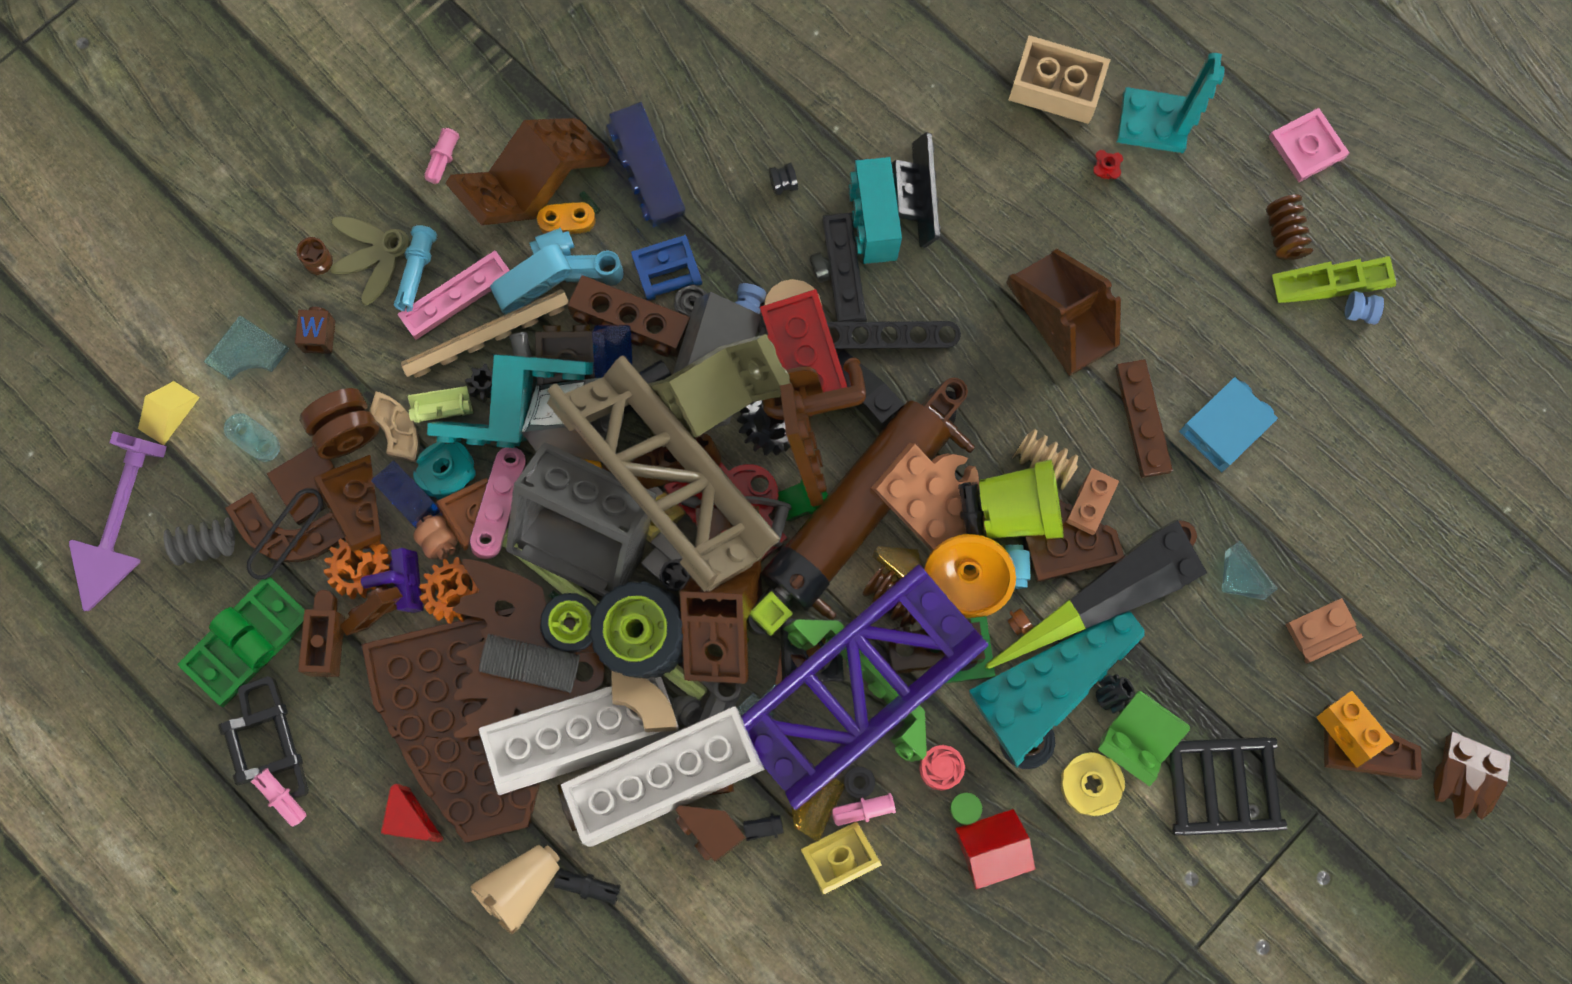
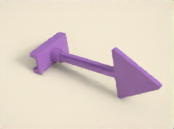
M113 431L109 443L127 451L123 461L125 466L100 545L97 547L76 540L69 541L84 611H90L140 564V559L115 552L113 549L139 467L142 468L145 456L164 458L167 446Z

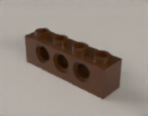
M581 275L568 303L570 315L576 322L583 325L591 323L598 326L602 332L611 336L619 334L626 337L628 342L636 346L647 345L652 347L654 352L664 357H669V355L678 357L690 317L583 275ZM601 304L609 306L605 312L599 313L595 311V308ZM626 315H633L636 317V319L631 323H624L621 321L622 318ZM654 325H659L663 328L657 334H652L648 330Z

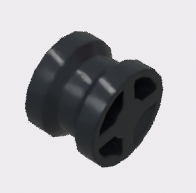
M787 163L783 168L779 169L776 167L769 168V177L775 196L781 195L785 190L792 192L798 190L797 177L792 163Z

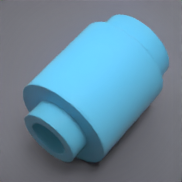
M561 228L537 236L535 241L529 242L533 254L546 246L558 244L564 256L571 255L570 249L574 248L569 232L563 233Z
M1006 545L1005 549L1015 565V589L1028 588V581L1031 580L1030 551L1024 550L1023 545Z

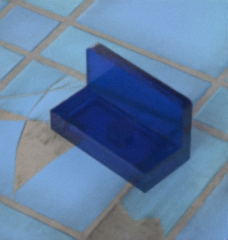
M595 326L592 331L595 378L604 377L614 362L621 356H625L633 366L631 326Z

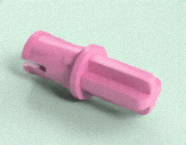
M442 128L435 148L430 151L432 157L425 172V180L438 184L447 163H451L453 159L451 156L452 151L459 139V134L456 131Z
M268 768L251 780V783L269 801L268 806H274L291 826L299 824L306 817V812L288 793L290 789H285L270 773Z
M891 793L864 800L862 797L859 802L832 809V816L836 826L861 820L869 822V818L896 813Z

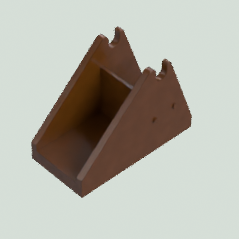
M1059 249L1053 250L1048 256L1008 277L1007 285L1069 376L1117 349L1120 345L1121 298L1119 296L1115 298L1110 290L1112 284L1109 279Z

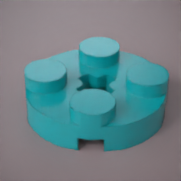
M456 441L454 444L436 442L427 447L419 455L416 461L418 467L416 472H413L414 480L420 489L437 500L461 490L476 475L472 455L463 444ZM443 465L448 467L445 472L441 473L440 468Z

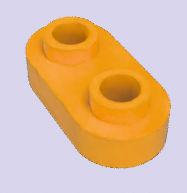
M584 202L547 205L537 215L539 228L544 234L561 228L563 233L567 231L569 234L586 233L594 227L596 221L593 208ZM580 212L585 214L583 218L575 217ZM550 215H555L556 219L553 221H548L547 217Z

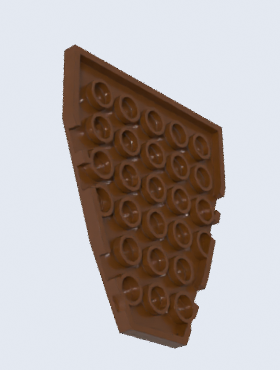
M515 608L496 611V614L509 617ZM478 617L464 619V622L459 620L452 622V624L446 623L362 644L374 707L382 716L389 733L397 742L404 759L421 788L434 801L443 816L453 825L465 843L529 828L541 783L539 782L498 796L481 735L466 738L454 737V733L467 725L464 717L479 710L487 701L486 698L454 700V693L462 687V680L473 671L467 666V660L459 657L456 653L484 641L480 630L487 627V623L484 619ZM515 708L514 717L521 715L522 713ZM426 736L441 738L435 744L434 754L441 762H452L451 768L445 770L442 775L420 772L430 761L429 751L423 746ZM445 741H452L455 744L453 757L450 759H443L438 753L440 744ZM423 750L425 753V761L420 766L421 754Z

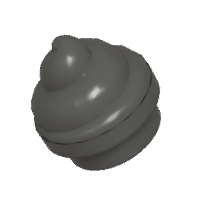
M689 695L678 696L673 700V711L678 724L690 727L699 721L703 712L700 700Z

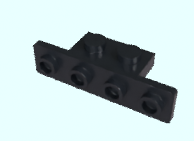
M925 132L912 143L913 163L894 160L891 163L899 218L918 221L919 246L924 248L939 239L941 230L938 220L936 171L934 169L933 156L934 145L932 143V133Z

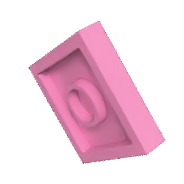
M1319 108L1273 131L1269 136V139L1298 182L1328 168L1349 155V151Z

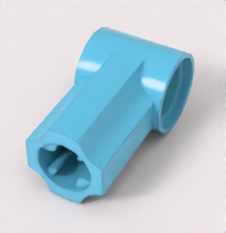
M606 250L597 255L565 256L572 269L571 275L565 279L566 282H579L581 275L613 286L623 279L624 272L620 259L613 251ZM607 265H615L613 270L609 272L603 271Z

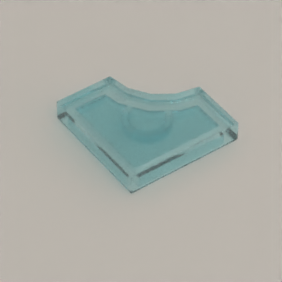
M239 316L205 359L204 363L231 380L239 372L249 368H262L272 372L289 351V348L253 323Z

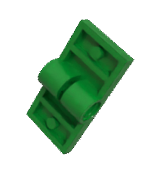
M272 577L261 580L234 608L228 607L212 620L209 625L210 632L177 665L219 706L225 707L238 693L239 687L247 684L303 627L305 609Z

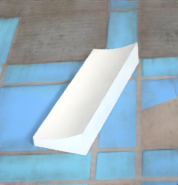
M661 676L647 679L656 685L670 702ZM612 686L479 728L498 796L634 752L679 731L676 720V731L645 732L643 722L635 711L626 706L612 703Z
M734 706L561 784L582 844L592 847L671 812L679 806H684L764 770V767L752 744L739 711Z

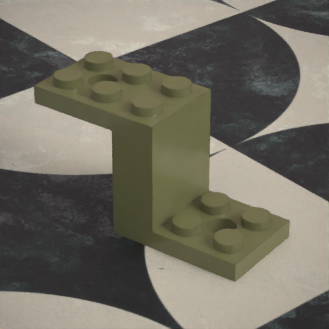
M764 334L719 346L668 378L648 384L691 435L698 437L752 402L780 397V386L790 384V377L776 355L775 346L768 339L767 335ZM644 422V424H645V426L647 427V429H648V431H649L651 437L655 436V433H654V432L649 428V426Z

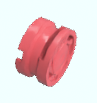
M946 745L935 746L927 751V755L923 760H920L919 765L920 776L924 783L930 788L940 791L957 785L964 776L965 771L963 757L956 749Z

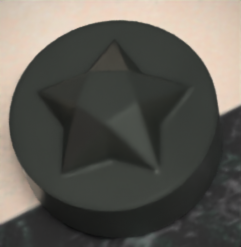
M820 252L810 255V262L818 282L821 283L829 280L832 268L829 259L822 257Z

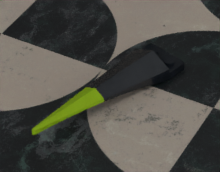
M1174 520L1149 534L1070 600L989 661L985 668H993L1173 593L1205 575L1207 571L1179 521Z

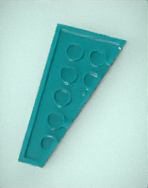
M1129 610L1093 625L969 690L971 699L1016 768L1024 761L1025 755L1033 747L1036 748L1043 741V737L1054 726H1058L1089 694L1091 687L1097 681L1100 682L1107 675V671L1118 660H1122L1144 637V628Z

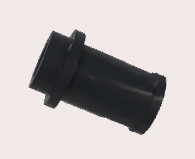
M770 813V816L743 821L746 841L773 835L775 838H778V834H784L781 815L775 816L774 813Z

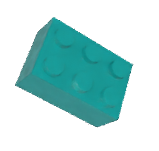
M891 157L856 160L855 169L853 172H850L848 193L849 200L853 201L854 205L852 223L853 228H857L858 237L855 238L857 255L862 254L863 264L897 261L902 234Z

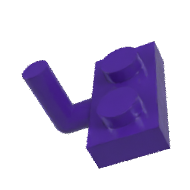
M405 548L391 550L390 571L361 578V585L364 589L394 583L403 596L395 603L397 610L409 613L423 611V603L419 597L422 595V592L419 588L421 583L417 552Z

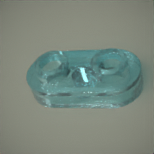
M238 413L226 420L224 424L226 437L258 461L268 462L279 454L281 447L279 439L248 415ZM242 427H246V432L243 435H239V430ZM266 443H269V449L265 452H262V446Z

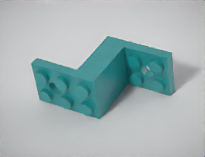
M494 355L489 425L437 421L428 423L427 435L436 436V442L454 443L455 441H461V438H465L466 444L485 445L490 444L491 441H497V447L515 448V446H520V442L527 441L522 433V429L532 399L533 376L550 378L555 377V372L562 373V379L585 380V375L593 374L594 362Z

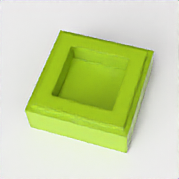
M770 591L752 609L749 615L771 636L793 613Z

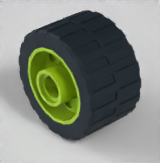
M633 581L614 587L612 591L607 592L602 597V600L597 603L594 608L593 617L590 620V639L593 643L594 652L599 656V660L610 667V670L622 673L625 676L649 679L650 677L657 678L667 672H671L683 661L681 604L678 597L673 593L647 582L637 583ZM644 626V631L640 635V629Z

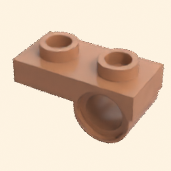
M1092 468L1077 494V499L1066 523L1094 535L1119 481Z

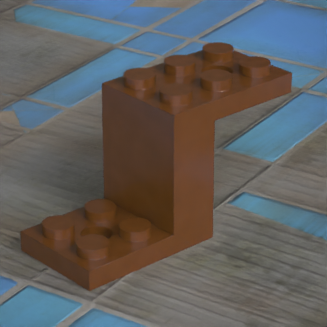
M579 119L524 120L489 172L450 175L445 184L481 225L532 220L537 218L539 211L546 206L572 169L606 166L611 157L604 150V145L590 135L586 130V125Z
M701 504L696 507L697 528ZM713 505L709 540L721 534L722 530H728L733 527L716 505ZM753 506L759 513V506ZM761 559L756 561L747 570L710 592L708 590L704 592L692 577L681 589L684 681L747 683L749 674L746 619L762 595ZM708 645H719L723 650V655L719 657L711 655L708 651Z

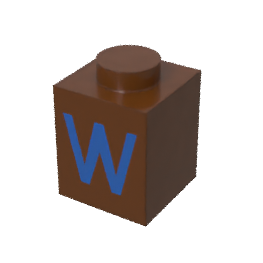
M309 307V310H298L295 344L303 353L332 354L335 319L329 311L322 307Z

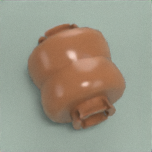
M425 516L423 518L424 522L420 520L416 524L417 528L413 534L415 542L422 547L425 556L429 559L439 558L443 560L448 558L447 553L452 555L456 550L457 538L443 516Z

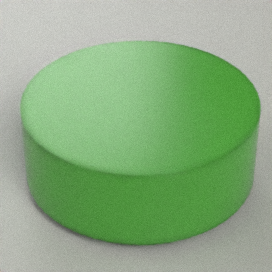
M961 793L952 800L950 813L957 823L969 825L975 823L980 818L982 804L975 795Z

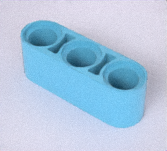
M553 244L539 250L491 284L490 289L502 313L508 314L531 303L568 278L572 273V269L560 246Z

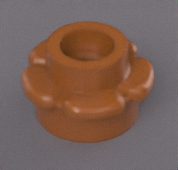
M1021 608L1014 613L1012 610L1010 611L1012 618L1007 621L1017 636L1021 633L1025 635L1034 628Z

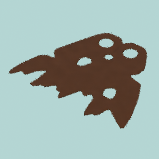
M472 559L462 560V564L478 587L479 593L461 597L460 603L453 607L452 610L459 614L484 619L487 627L480 630L484 641L456 653L459 657L467 660V666L473 671L462 680V687L454 693V700L486 698L487 701L479 710L464 717L467 725L454 733V737L479 736L480 727L514 717L515 708L522 714L588 694L601 685L604 678V664L599 660L597 653L594 652L593 643L586 649L574 653L580 655L579 663L587 662L592 666L593 676L584 682L575 678L571 693L551 689L550 687H541L538 684L522 683V681H515L514 678L511 680L510 678H501L498 675L479 672L483 648L489 633L502 636L503 638L506 637V639L520 640V644L523 641L524 644L527 642L528 644L551 648L544 640L540 630L541 614L546 606V601L541 586L518 574L485 562ZM504 600L513 604L514 612L509 617L497 615L495 612L496 601ZM566 618L564 625L571 630L576 625V622L573 618Z

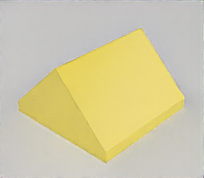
M854 822L801 849L822 894H826L881 866L880 860L858 822Z

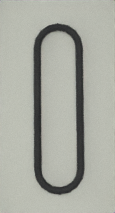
M312 488L300 490L250 555L246 566L252 578L264 580L271 577L318 515L323 506V498L317 490ZM305 493L315 494L318 498V506L267 574H255L251 568L253 559L301 495Z

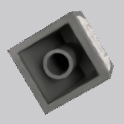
M600 378L554 384H558L563 392L567 393ZM554 384L536 386L522 429L524 437L535 451H538L543 442H546L578 458L602 462L575 429L569 431L547 404L550 397L547 390ZM610 414L590 422L604 440L606 439Z

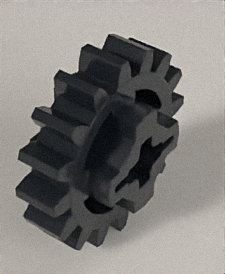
M761 400L752 402L739 410L741 415L737 418V422L743 424V426L738 431L742 434L746 433L748 437L744 442L747 444L752 441L755 452L759 448H763L764 455L767 456L773 451L775 456H777L783 450L786 452L791 448L786 436L784 420L771 418L765 414Z

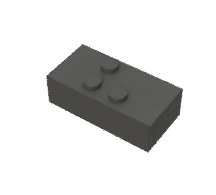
M712 292L697 298L673 374L719 346L755 337L762 315ZM732 415L712 428L729 424Z

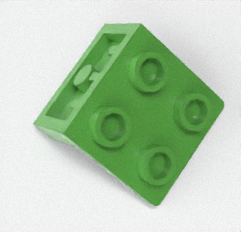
M1138 691L1125 706V709L1119 713L1103 733L1098 750L1150 787L1158 777L1161 763L1189 732L1190 726L1146 694Z

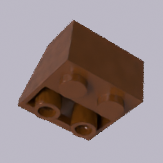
M679 806L675 809L679 814L675 821L687 836L691 833L695 835L699 842L694 846L706 861L712 858L717 863L746 839L726 811Z

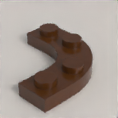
M252 492L225 508L241 536L254 549H256L274 524L269 519L256 495ZM331 512L309 525L283 562L311 560L330 551V547L335 548L338 546L340 538L346 541ZM277 527L259 553L278 560L301 528L297 530H284Z

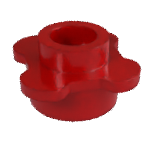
M1104 150L1097 151L1095 154L1097 163L1093 168L1094 174L1103 179L1119 178L1121 175L1120 163L1123 161V156L1118 152L1111 154L1106 153Z

